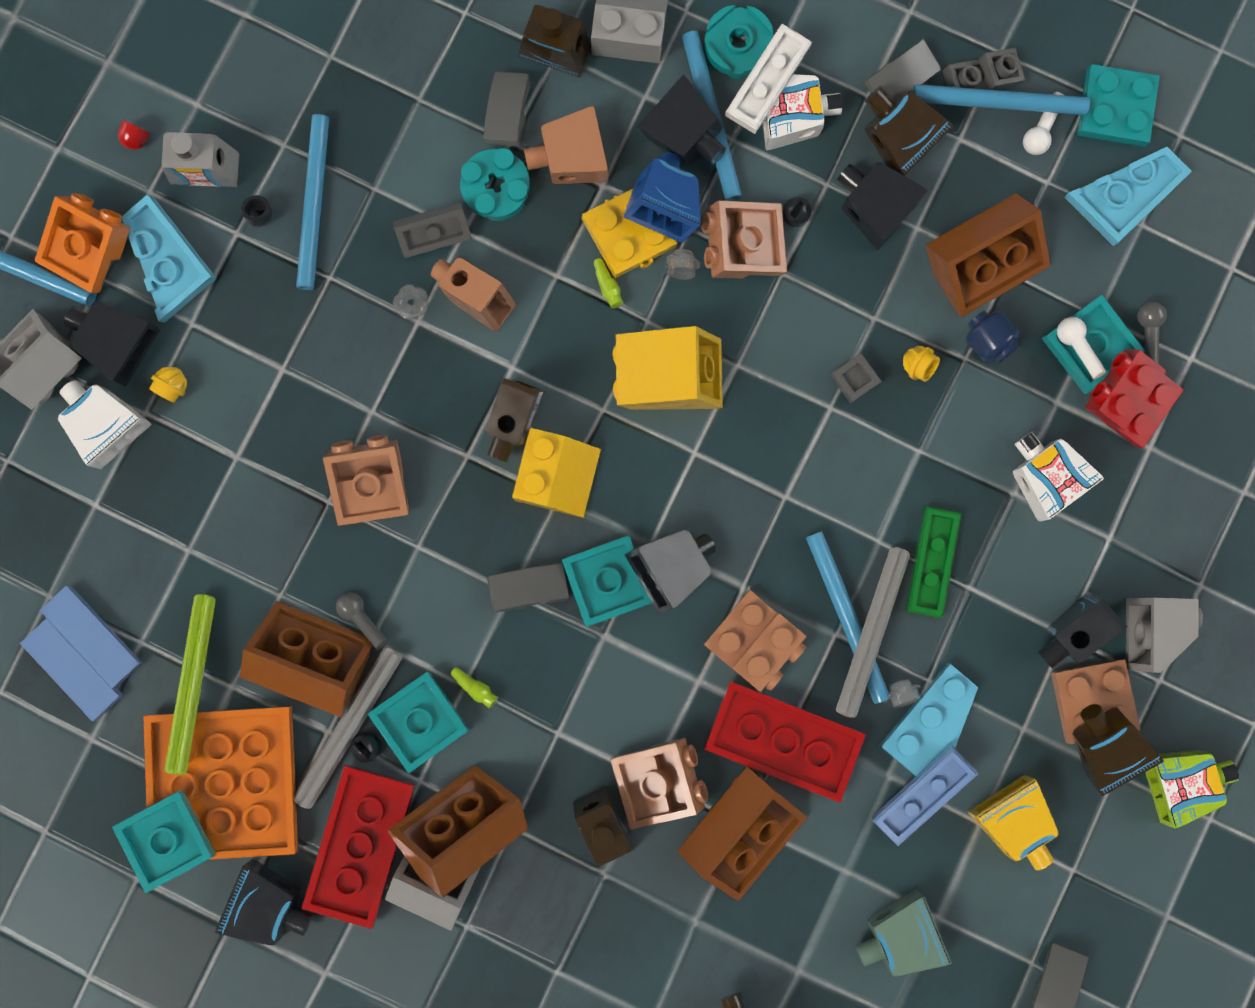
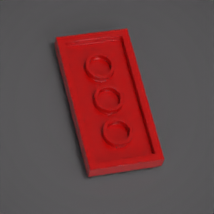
M729 681L704 749L841 803L866 734Z
M351 765L344 766L302 909L369 929L375 926L398 847L390 836L388 829L407 816L416 784Z

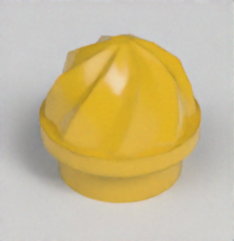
M916 346L909 349L903 357V366L909 377L913 380L920 379L923 382L928 381L934 375L940 363V358L934 354V350L930 347Z
M163 367L155 375H152L151 379L153 382L149 389L172 403L176 402L179 395L184 396L187 380L179 368Z

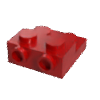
M1124 349L1112 361L1111 370L1104 380L1094 387L1090 394V400L1084 408L1132 445L1144 448L1184 389L1164 375L1166 370L1141 350Z

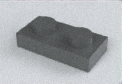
M461 202L393 221V227L404 258L472 239Z

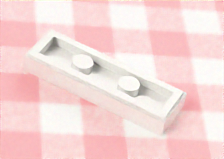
M781 24L726 110L725 116L756 134L810 49L812 41Z

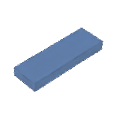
M66 585L39 610L111 688H117L143 663L72 586Z
M47 618L20 642L22 647L92 722L102 717L124 696L117 688H111Z
M950 745L872 816V821L899 846L974 779L978 772Z

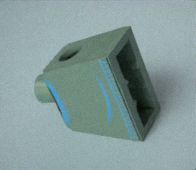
M917 889L870 917L867 921L874 938L855 945L864 967L883 960L892 976H902L952 964L926 899Z

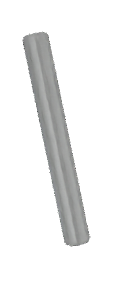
M894 547L889 550L836 707V711L839 714L849 718H855L858 714L910 558V553L902 548Z
M385 647L381 651L296 791L294 802L305 809L313 807L367 718L368 713L373 708L402 660V655L398 651L390 647Z

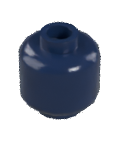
M984 310L968 323L971 330L966 337V342L984 362L995 361L999 364L1020 347L1017 341L1020 338L1021 332L1002 311H994L988 315Z

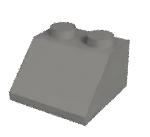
M596 0L591 33L592 55L660 64L668 0Z
M32 309L0 342V388L32 410L38 403H43L50 398L54 391V386L63 377H69L75 372L82 357L70 346V342L36 310Z
M1126 598V625L1128 626L1126 628L1127 670L1161 673L1199 637V629L1203 622L1199 599Z
M404 856L392 878L385 900L452 931L480 868L442 898L420 879Z

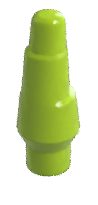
M595 259V273L603 298L608 300L612 309L618 308L624 303L621 298V288L616 280L611 277L603 259Z
M457 667L452 669L451 676L476 702L483 703L489 709L493 707L499 697L491 692L488 685L480 680L476 681Z

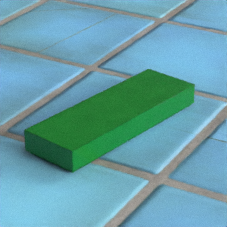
M924 507L905 608L906 612L943 618L961 513Z

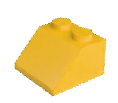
M530 428L512 498L517 502L584 518L601 449L566 436Z

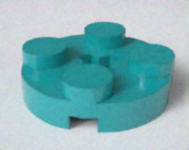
M735 5L724 7L715 13L708 23L704 39L706 56L714 68L728 75L731 79L739 80L749 76L773 38V27L769 19L755 7L735 8ZM735 34L739 38L744 35L747 38L745 47H734L731 36Z
M499 148L481 151L462 166L460 179L461 194L467 207L476 215L479 214L493 221H502L515 216L524 207L531 187L529 174L524 163L513 155L509 149ZM493 177L505 181L501 184V191L495 193L492 188L486 189V185L490 183L489 179Z

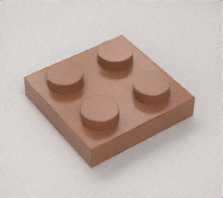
M1116 659L1051 672L1066 743H1075L1072 736L1073 731L1085 724L1080 716L1081 711L1092 704L1100 705L1104 712L1113 707H1118L1131 723L1141 731L1125 659Z

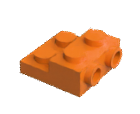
M72 193L71 196H55L34 261L90 293H100L111 260H120L130 227L121 223L123 217L117 212L108 209H101L99 211L92 207L94 200L85 195Z

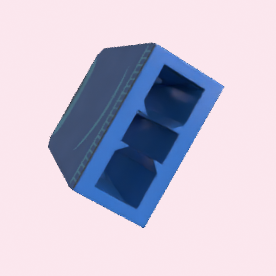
M668 152L662 154L660 159H653L639 174L623 218L682 243L700 226L698 179L694 174L680 168V157L675 153Z

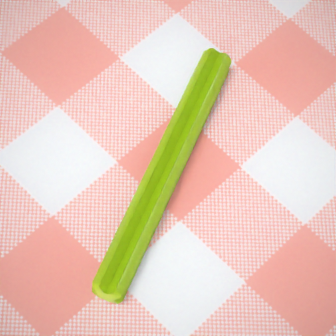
M197 594L193 600L164 769L168 774L185 775L188 769L216 602L214 597L207 594Z

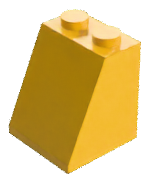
M697 326L616 334V345L613 348V360L616 365V380L613 384V394L618 406L630 410L723 408L721 338Z

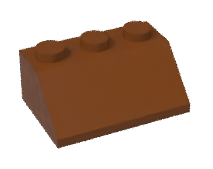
M1016 193L925 245L932 273L960 317L967 315L1051 266L1041 210Z
M276 601L243 649L240 678L341 717L356 692L374 646L362 634Z
M474 765L388 829V832L420 879L443 898L528 830L520 799Z
M746 767L734 779L732 785L721 799L710 808L708 814L696 829L687 836L677 852L703 879L739 901L808 817L765 780Z

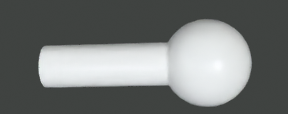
M1053 92V95H1064L1060 92ZM1043 112L1037 126L1026 132L1023 138V146L1029 154L1041 155L1050 148L1052 142L1050 130L1058 113Z
M1077 317L1065 318L1057 328L1059 340L1066 345L1073 346L1093 379L1101 377L1106 373V370L1085 339L1087 333L1085 323Z

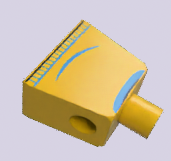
M1023 775L968 810L970 816L1010 859L1016 862L1027 856L1035 870L1044 869L1053 863L1054 858L1045 844L1057 837L1058 830L1036 779Z

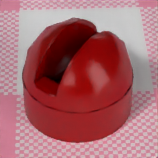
M125 120L122 121L118 130L120 143L132 150L142 148L150 135L148 131Z

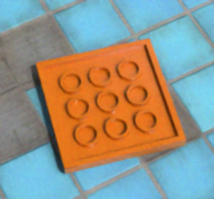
M292 706L197 712L188 769L185 775L168 774L164 770L174 713L143 716L146 808L183 790L216 853L214 857L208 860L290 855L298 852L297 808L294 802L296 784Z

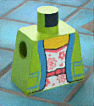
M1200 750L1159 754L1164 762L1145 772L1160 823L1174 829L1225 806L1227 798L1223 785L1239 780L1238 770L1231 760L1216 764L1211 753Z

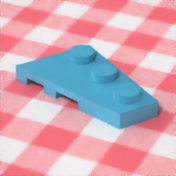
M1165 147L1110 175L1107 174L1091 184L1069 192L1064 198L1112 246H1115L1192 171L1168 147Z
M147 194L122 216L124 225L130 227L128 237L135 257L139 258L146 277L144 282L147 291L152 293L157 308L154 309L159 322L165 323L217 278L157 200Z
M947 663L879 746L914 776H917L950 745L954 748L956 747L978 687L954 666Z

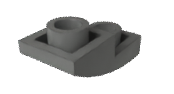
M922 39L864 81V84L870 93L881 86L893 99L901 92H912L914 84L924 83L941 70V67L924 39Z
M1016 48L988 52L980 59L949 64L943 70L947 87L1001 91L1025 81Z
M495 71L485 118L483 136L485 144L519 146L526 121L524 107L531 85L529 74Z
M563 563L515 570L487 577L493 613L526 609L531 605L561 602L569 598Z
M1054 943L1049 945L1041 979L1036 983L1030 1008H1075L1089 957Z

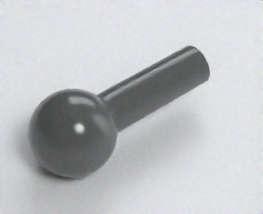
M1149 301L1139 308L1137 319L1140 325L1144 327V354L1159 364V327L1167 319V310L1163 304L1157 301Z
M355 592L343 593L336 601L338 615L345 620H353L377 650L383 648L388 643V640L364 612L365 605L362 597Z

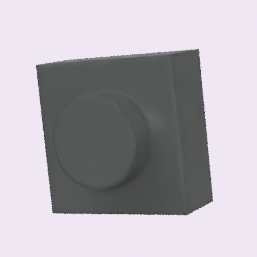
M862 353L830 375L850 404L882 382Z

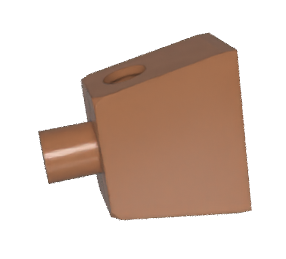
M594 106L541 126L544 145L524 149L528 170L549 166L553 184L608 181V167Z
M460 257L452 265L444 259H440L432 268L431 277L439 282L438 287L446 297L496 333L516 306V303L500 281Z

